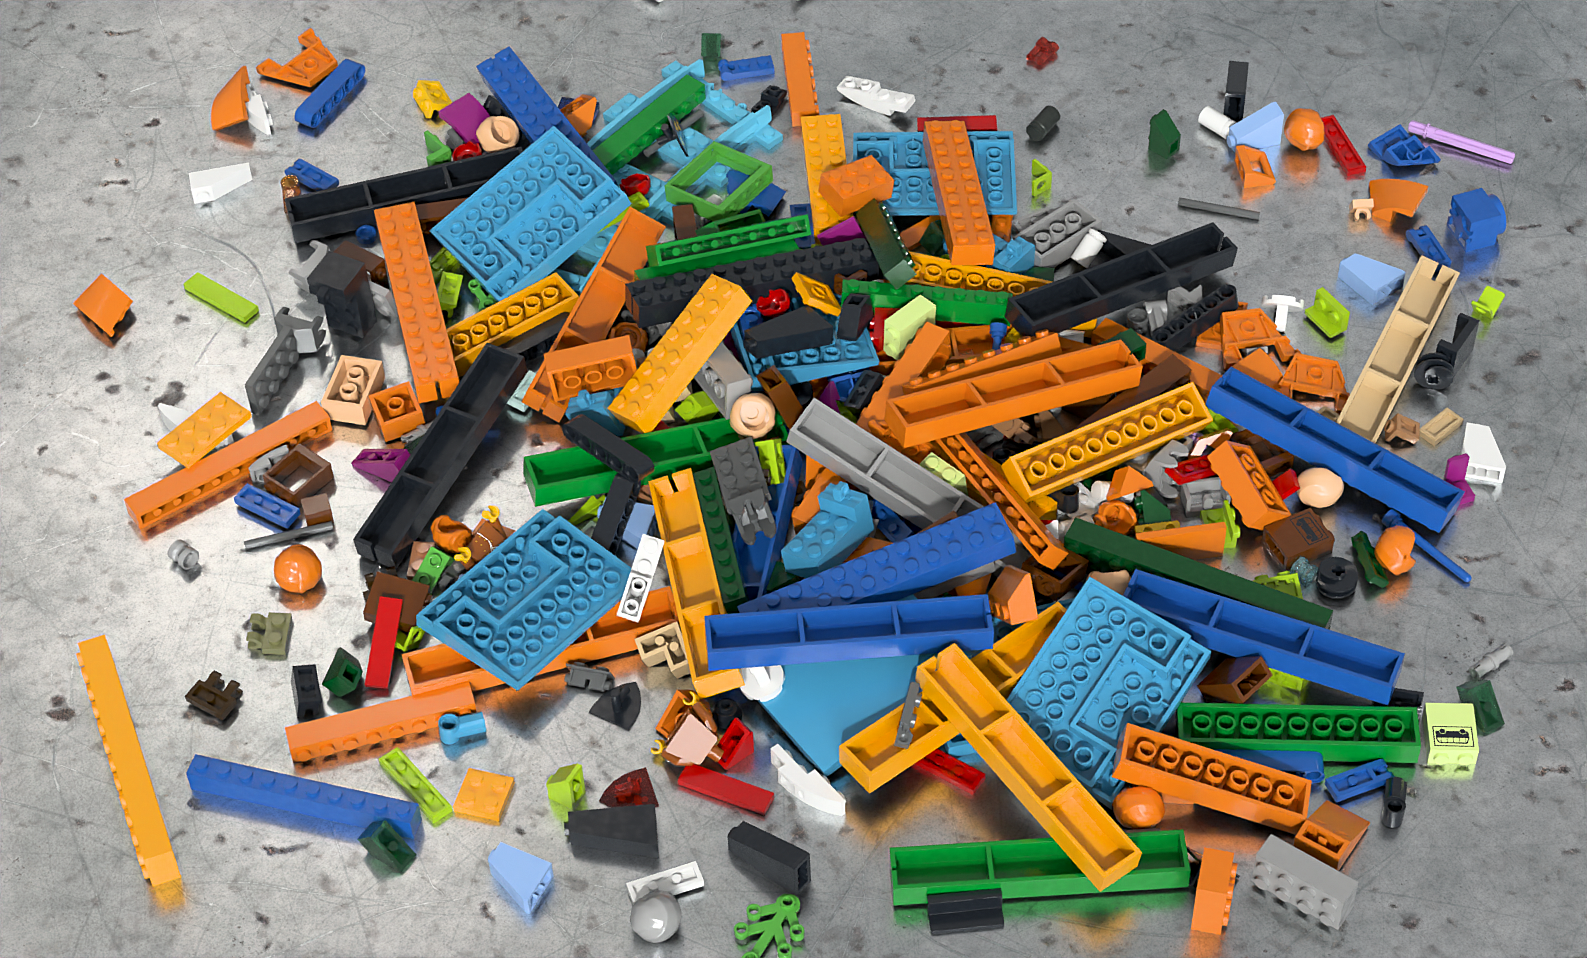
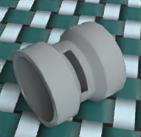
M182 539L173 542L168 549V557L174 562H178L185 570L191 569L198 562L199 552L193 547H189Z

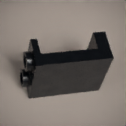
M1460 313L1457 317L1452 343L1441 339L1436 348V352L1445 354L1449 358V363L1454 368L1453 378L1473 351L1480 321L1463 313Z

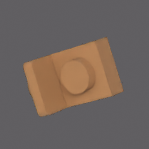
M1397 413L1384 426L1385 441L1390 442L1395 436H1398L1415 444L1420 436V423Z

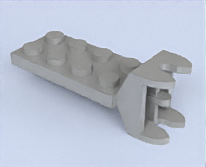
M315 240L311 241L310 246L316 250L300 271L291 269L288 272L296 278L294 283L306 292H309L307 277L327 252L330 251L327 245ZM369 281L374 308L378 309L385 316L390 315L397 318L396 305L390 290Z
M1172 439L1166 446L1119 464L1116 467H1132L1152 481L1153 487L1161 496L1176 498L1178 497V492L1170 485L1178 484L1164 471L1166 468L1177 467L1178 462H1180V456H1188L1189 450L1184 444Z

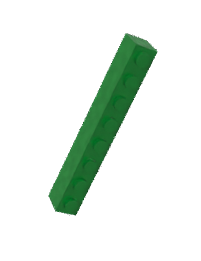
M685 75L596 147L593 152L610 174L613 175L646 147L650 146L656 138L664 134L661 129L663 124H668L671 128L667 117L669 113H672L679 121L706 99L705 84L689 75Z
M808 214L796 215L646 246L649 267H656L811 235Z
M794 239L663 266L634 270V281L704 269L716 265L735 263L736 261H746L757 257L772 256L777 253L800 250Z
M843 279L840 307H842L850 293L870 295L873 315H875V308H903L916 297L922 295L936 305L935 320L986 325L1004 323L1010 326V323L1005 318L1008 299L1013 297V293L943 288L940 286L930 287L918 284H904L896 290L891 283L858 281L855 279Z

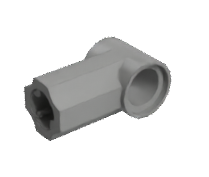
M1166 300L1143 302V309L1148 313V324L1152 336L1157 329L1168 323Z

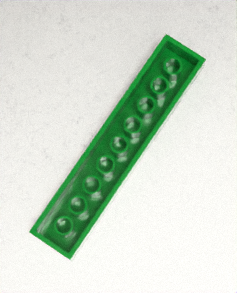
M1180 703L1176 709V738L1213 750L1315 751L1323 755V761L1373 762L1378 759H1384L1385 762L1418 763L1421 750L1417 707Z

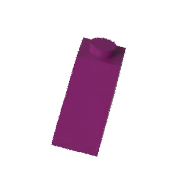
M363 449L351 464L353 467L392 482L409 458L410 453L407 449Z

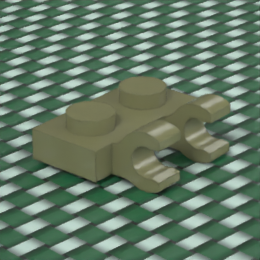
M269 612L268 618L258 613L251 614L250 623H252L251 630L253 631L247 632L246 641H249L248 648H262L263 654L286 655L292 614ZM265 630L264 636H263V635H260V634L257 633V632H254V631Z

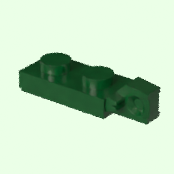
M1359 531L1354 537H1351L1353 547L1357 549L1358 560L1364 567L1365 578L1369 583L1384 588L1389 584L1385 570L1375 557V548L1371 546L1367 533Z

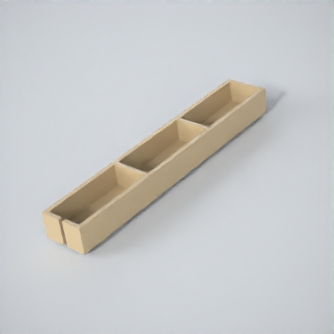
M1422 255L1336 421L1339 425L1375 444L1460 274L1442 265L1434 281L1432 276L1439 263Z

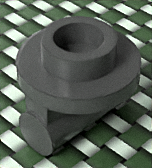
M453 128L447 131L449 138L446 141V145L450 147L451 151H454L456 147L462 144H466Z

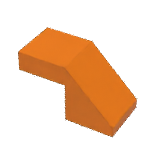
M1225 428L1197 437L1187 456L1188 460L1200 457L1206 445L1216 449L1226 440L1229 441L1233 433L1232 430Z

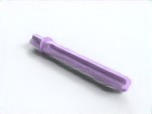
M1411 120L1408 126L1409 132L1422 135L1424 139L1428 137L1512 164L1515 158L1514 152L1433 127L1430 123L1423 124Z

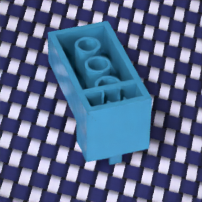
M993 234L995 242L993 265H977L1022 275L1034 267L1035 245L1027 242L1020 236L1015 240L1012 239L1010 242H1007ZM946 241L943 244V255L948 254Z
M623 387L592 394L586 389L580 390L578 397L570 398L565 414L569 420L579 414H583L617 437L623 436L626 425L620 423L607 409Z
M842 481L837 485L830 483L817 496L820 511L781 550L786 572L808 578L841 565L874 530L866 494L849 489L848 484Z

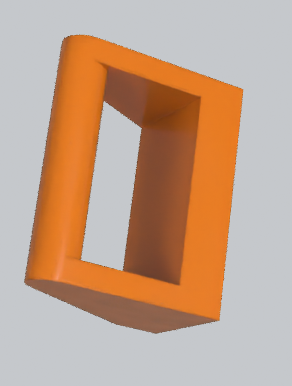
M1245 145L1236 146L1234 162L1243 188L1275 184L1276 180L1265 152ZM1260 161L1264 173L1252 170L1250 162Z

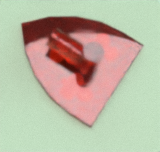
M646 767L626 773L613 781L605 789L599 800L600 803L611 808L655 804V807L659 806Z

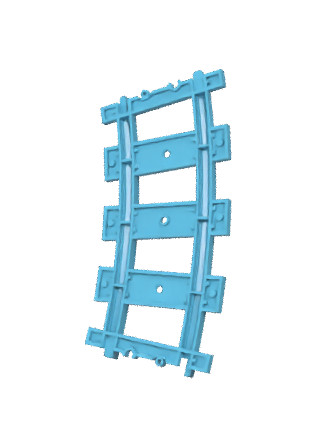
M699 59L688 67L675 60L661 69L662 76L666 79L641 98L629 92L603 113V118L610 123L597 133L587 145L593 151L685 75H689L705 84L706 99L702 104L733 125L716 138L715 142L740 152L754 141H757L769 150L783 141V134L768 125L772 121L770 106L766 105L756 113H751L747 111L745 103H739L735 106V101L722 93V89L714 90V83H708L703 80L705 77L703 60ZM688 127L683 130V135L689 157L685 156L677 139L666 143L658 151L684 165L680 169L682 170L707 148L713 140ZM716 162L685 191L691 193L706 179L723 187L728 182L727 172L729 170H737ZM625 164L623 168H620L612 175L618 186L621 184L622 179H626L630 175L636 173L648 175L651 187L644 197L648 200L650 206L639 212L659 223L663 221L673 226L672 207L677 205L666 201L664 185L677 175L679 171L667 182L629 164ZM614 224L602 230L578 249L599 258L587 277L557 268L548 276L556 272L580 297L619 226Z

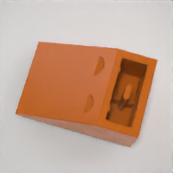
M1326 800L1306 819L1295 836L1293 846L1339 871L1370 825V822Z

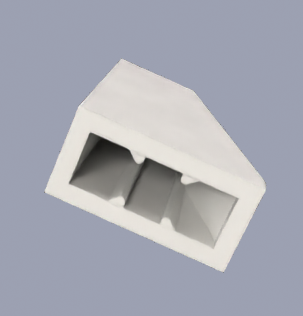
M1467 422L1461 455L1467 453L1470 457L1465 477L1502 483L1506 465L1490 427Z

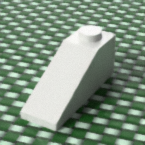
M249 162L189 173L194 203L216 200L251 181L252 175Z

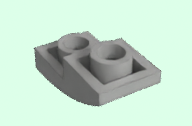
M286 445L263 455L249 467L253 485L264 482L263 474L289 453Z

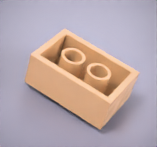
M341 355L321 400L322 408L329 415L330 420L366 425L372 411L368 395L379 392L385 380L382 361Z

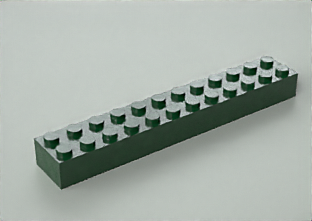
M1075 517L1064 537V547L1089 560L1086 574L1092 571L1109 573L1127 570L1130 577H1132L1135 569L1330 630L1333 610L1082 519Z

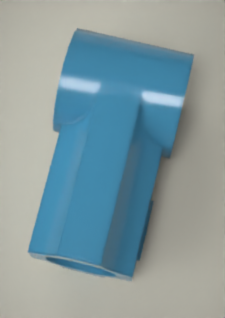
M482 711L458 717L454 714H445L438 720L439 737L444 744H454L459 741L460 737L486 732Z

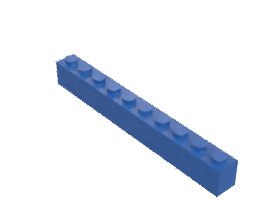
M195 754L186 772L192 790L414 839L422 821L418 803Z

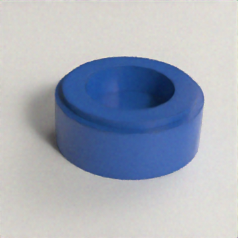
M370 225L359 227L356 231L357 241L365 245L373 243L377 239L376 229Z

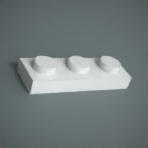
M696 861L626 883L633 905L639 898L652 891H666L673 896L704 886V880Z

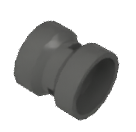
M1141 308L1131 309L1127 314L1126 328H1132L1136 333L1144 336L1147 333V311Z

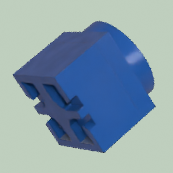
M1483 188L1452 196V209L1449 210L1451 216H1448L1447 227L1465 253L1495 245L1497 235L1503 234L1506 229V214L1500 199L1494 194L1487 195Z

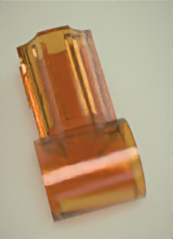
M287 175L280 182L285 214L288 213L284 198L302 194L298 178L294 175Z

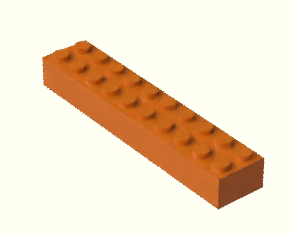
M958 120L924 122L922 142L951 265H993L995 242L965 122Z

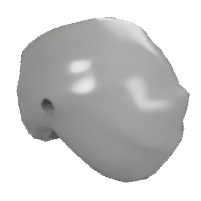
M666 891L649 892L642 898H639L632 906L630 916L631 928L648 942L659 943L669 939L676 932L680 924V905L675 897Z

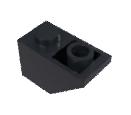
M849 294L841 307L837 339L857 341L874 317L870 295Z

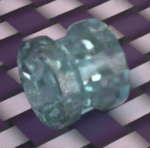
M1300 557L1293 564L1290 574L1298 573L1300 582L1303 585H1308L1317 576L1318 567L1314 564H1309L1307 558Z

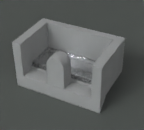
M1219 477L1199 479L1181 485L1180 496L1186 518L1200 516V510L1222 508L1223 500H1228L1230 505L1231 496L1221 486L1222 481Z

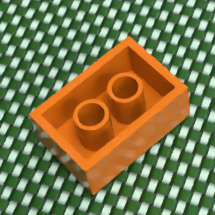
M870 155L822 173L818 192L837 214L843 217L860 210L874 198L878 203L890 199L894 179Z
M1204 847L1196 890L1192 930L1221 935L1222 925H1228L1238 863H1233V852Z

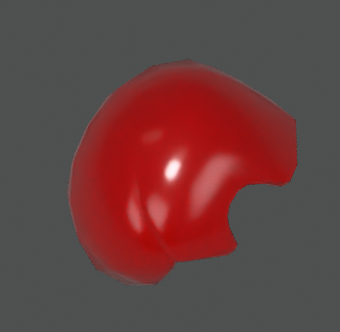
M468 141L466 144H462L454 149L452 158L453 161L480 156L482 155V150L478 143L474 144Z
M636 173L628 176L626 179H622L619 186L627 197L637 192L645 196L650 190L651 181L648 175Z
M769 290V296H760L758 298L756 307L762 315L769 319H774L786 313L791 301L789 294L785 290Z

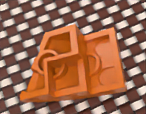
M242 66L216 95L211 110L212 130L218 131L248 120L245 103L249 102L246 85L250 84L246 66Z
M1400 179L1370 180L1368 186L1370 188V199H1373L1374 203L1371 215L1388 222L1392 221L1397 212L1413 217L1427 194L1429 186Z
M100 274L73 304L112 337L115 333L113 327L116 322L122 321L133 300L103 274Z
M1261 348L1232 366L1274 390L1277 389L1279 382L1283 378L1277 365Z
M870 420L868 423L873 436L918 465L931 452L938 457L940 456L941 451L930 442L903 448L885 421L875 422V420Z

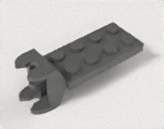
M282 307L274 317L278 336L244 384L251 413L260 415L262 410L268 406L270 398L278 391L280 383L288 376L292 365L297 362L299 353L318 351L326 335V330H319L324 319L323 317L317 316L311 322L289 316L290 308Z
M752 437L710 451L729 515L733 514L743 541L748 545H754L758 531H763L765 536L770 539L773 538L777 528L768 501L772 499Z

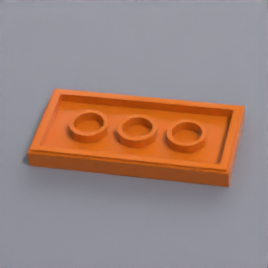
M1225 522L1171 528L1136 533L1135 539L1192 560L1223 556L1227 527Z

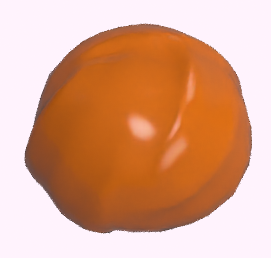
M1298 108L1292 111L1286 119L1284 134L1287 140L1301 151L1313 150L1324 141V124L1317 111L1308 108Z
M1400 525L1385 528L1374 549L1375 557L1380 565L1395 575L1410 570L1416 563V560L1410 556L1415 542V533L1411 528Z
M292 545L275 558V580L280 587L288 592L305 593L307 590L314 588L321 579V561L315 552L305 545Z
M1125 787L1112 803L1116 819L1124 827L1132 830L1153 828L1158 825L1165 814V806L1161 796L1156 790L1149 787Z

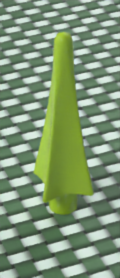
M594 495L591 496L568 522L575 526L596 516L600 505L603 506L606 496L602 495L597 499Z

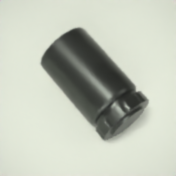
M1045 106L1026 127L1029 137L1035 141H1041L1060 120L1059 111L1053 106Z

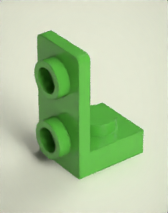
M428 130L425 131L426 146L434 152L426 157L428 167L452 162L450 147L444 145L436 135H433Z
M431 546L412 581L430 585V593H432L446 566H451L455 561L454 557Z

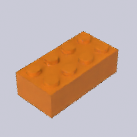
M629 335L544 353L546 370L555 402L578 397L580 390L586 389L592 394L624 387L637 371Z
M1226 440L1207 456L1211 463V469L1218 474L1222 481L1221 486L1231 496L1233 506L1239 510L1242 515V521L1247 527L1264 530V526L1291 516L1290 511L1251 446Z

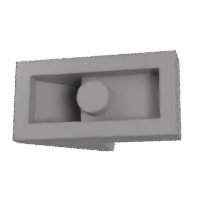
M1201 285L1191 292H1188L1181 286L1168 291L1167 301L1182 311L1187 310L1202 300Z

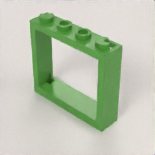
M713 141L664 185L666 201L677 206L692 204L695 214L711 221L736 216L773 182L772 165ZM716 162L750 176L719 205L685 191Z

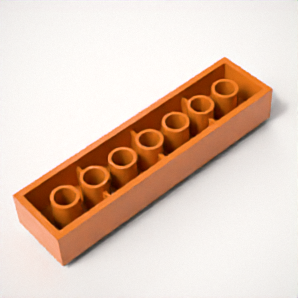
M1130 723L1126 724L1118 739L1112 772L1113 778L1149 787L1170 796L1295 835L1307 819L1312 780Z

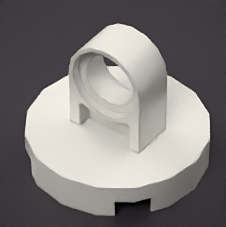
M1265 295L1262 297L1261 306L1266 309L1276 310V330L1285 332L1287 312L1303 311L1304 300L1301 299L1299 302H1295V297L1272 295V299H1268V296Z
M781 665L741 668L745 685L741 686L740 689L748 699L766 702L775 698L782 691L785 674Z

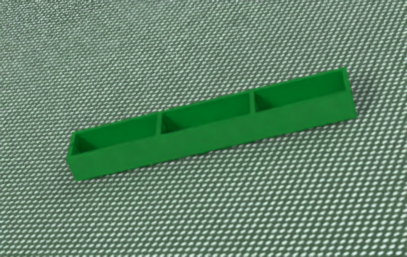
M775 410V425L767 433V440L779 436L777 439L781 438L782 445H790L786 442L788 438L786 428L782 425V419ZM725 418L621 438L648 456L654 464V472L641 480V486L648 485V481L668 476L669 480H673V473L689 468L695 473L714 467L710 451L740 440L739 434L730 425V419L726 420ZM758 438L753 439L754 445L755 442H760ZM578 446L525 456L523 461V475L535 507L608 493L617 474L616 471Z
M1184 829L1125 833L1142 852L1139 864L1101 892L1188 887L1190 865ZM1053 838L890 848L893 905L925 904L929 895L1001 888L1002 899L1100 893Z

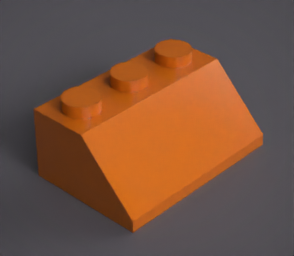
M1012 565L1005 566L988 592L990 614L992 613V616L1010 625L1038 619L1030 573Z

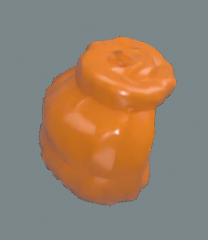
M622 322L616 327H611L607 340L629 335L632 349H640L646 353L648 334L645 330L639 328L637 324Z
M1114 499L1103 502L1098 507L1097 514L1093 516L1095 525L1123 535H1128L1137 526L1136 513L1133 508L1121 500Z
M448 515L437 517L431 525L433 540L445 553H460L458 548L467 547L472 540V530L463 523L452 520Z

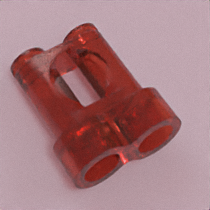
M1041 37L1036 42V46L1026 55V58L1029 61H1035L1041 66L1051 55H1054L1059 50V46L1057 43L1050 42L1045 37Z

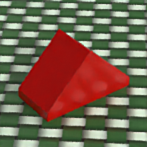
M734 718L717 744L719 748L724 750L718 763L725 770H729L754 752L753 732L739 718Z

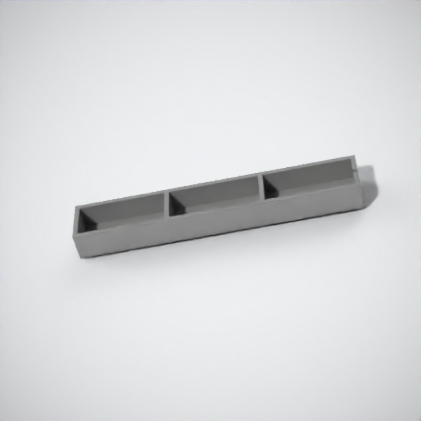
M813 398L790 429L787 443L922 530L953 510L960 517L984 507L816 398ZM1011 529L1016 553L994 561L995 571L992 572V575L997 578L1005 566L1012 565L1021 569L1022 563L1032 556Z

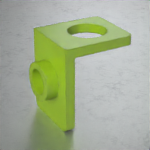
M1033 159L1032 175L1037 178L1032 182V195L1035 197L1051 188L1052 172L1038 160ZM1042 182L1043 186L1037 189L1038 184Z
M1486 286L1479 300L1471 302L1474 311L1493 319L1505 298V293Z
M414 626L410 629L408 636L398 630L396 648L403 651L418 648L425 631L418 626ZM419 631L418 636L412 640L413 636Z

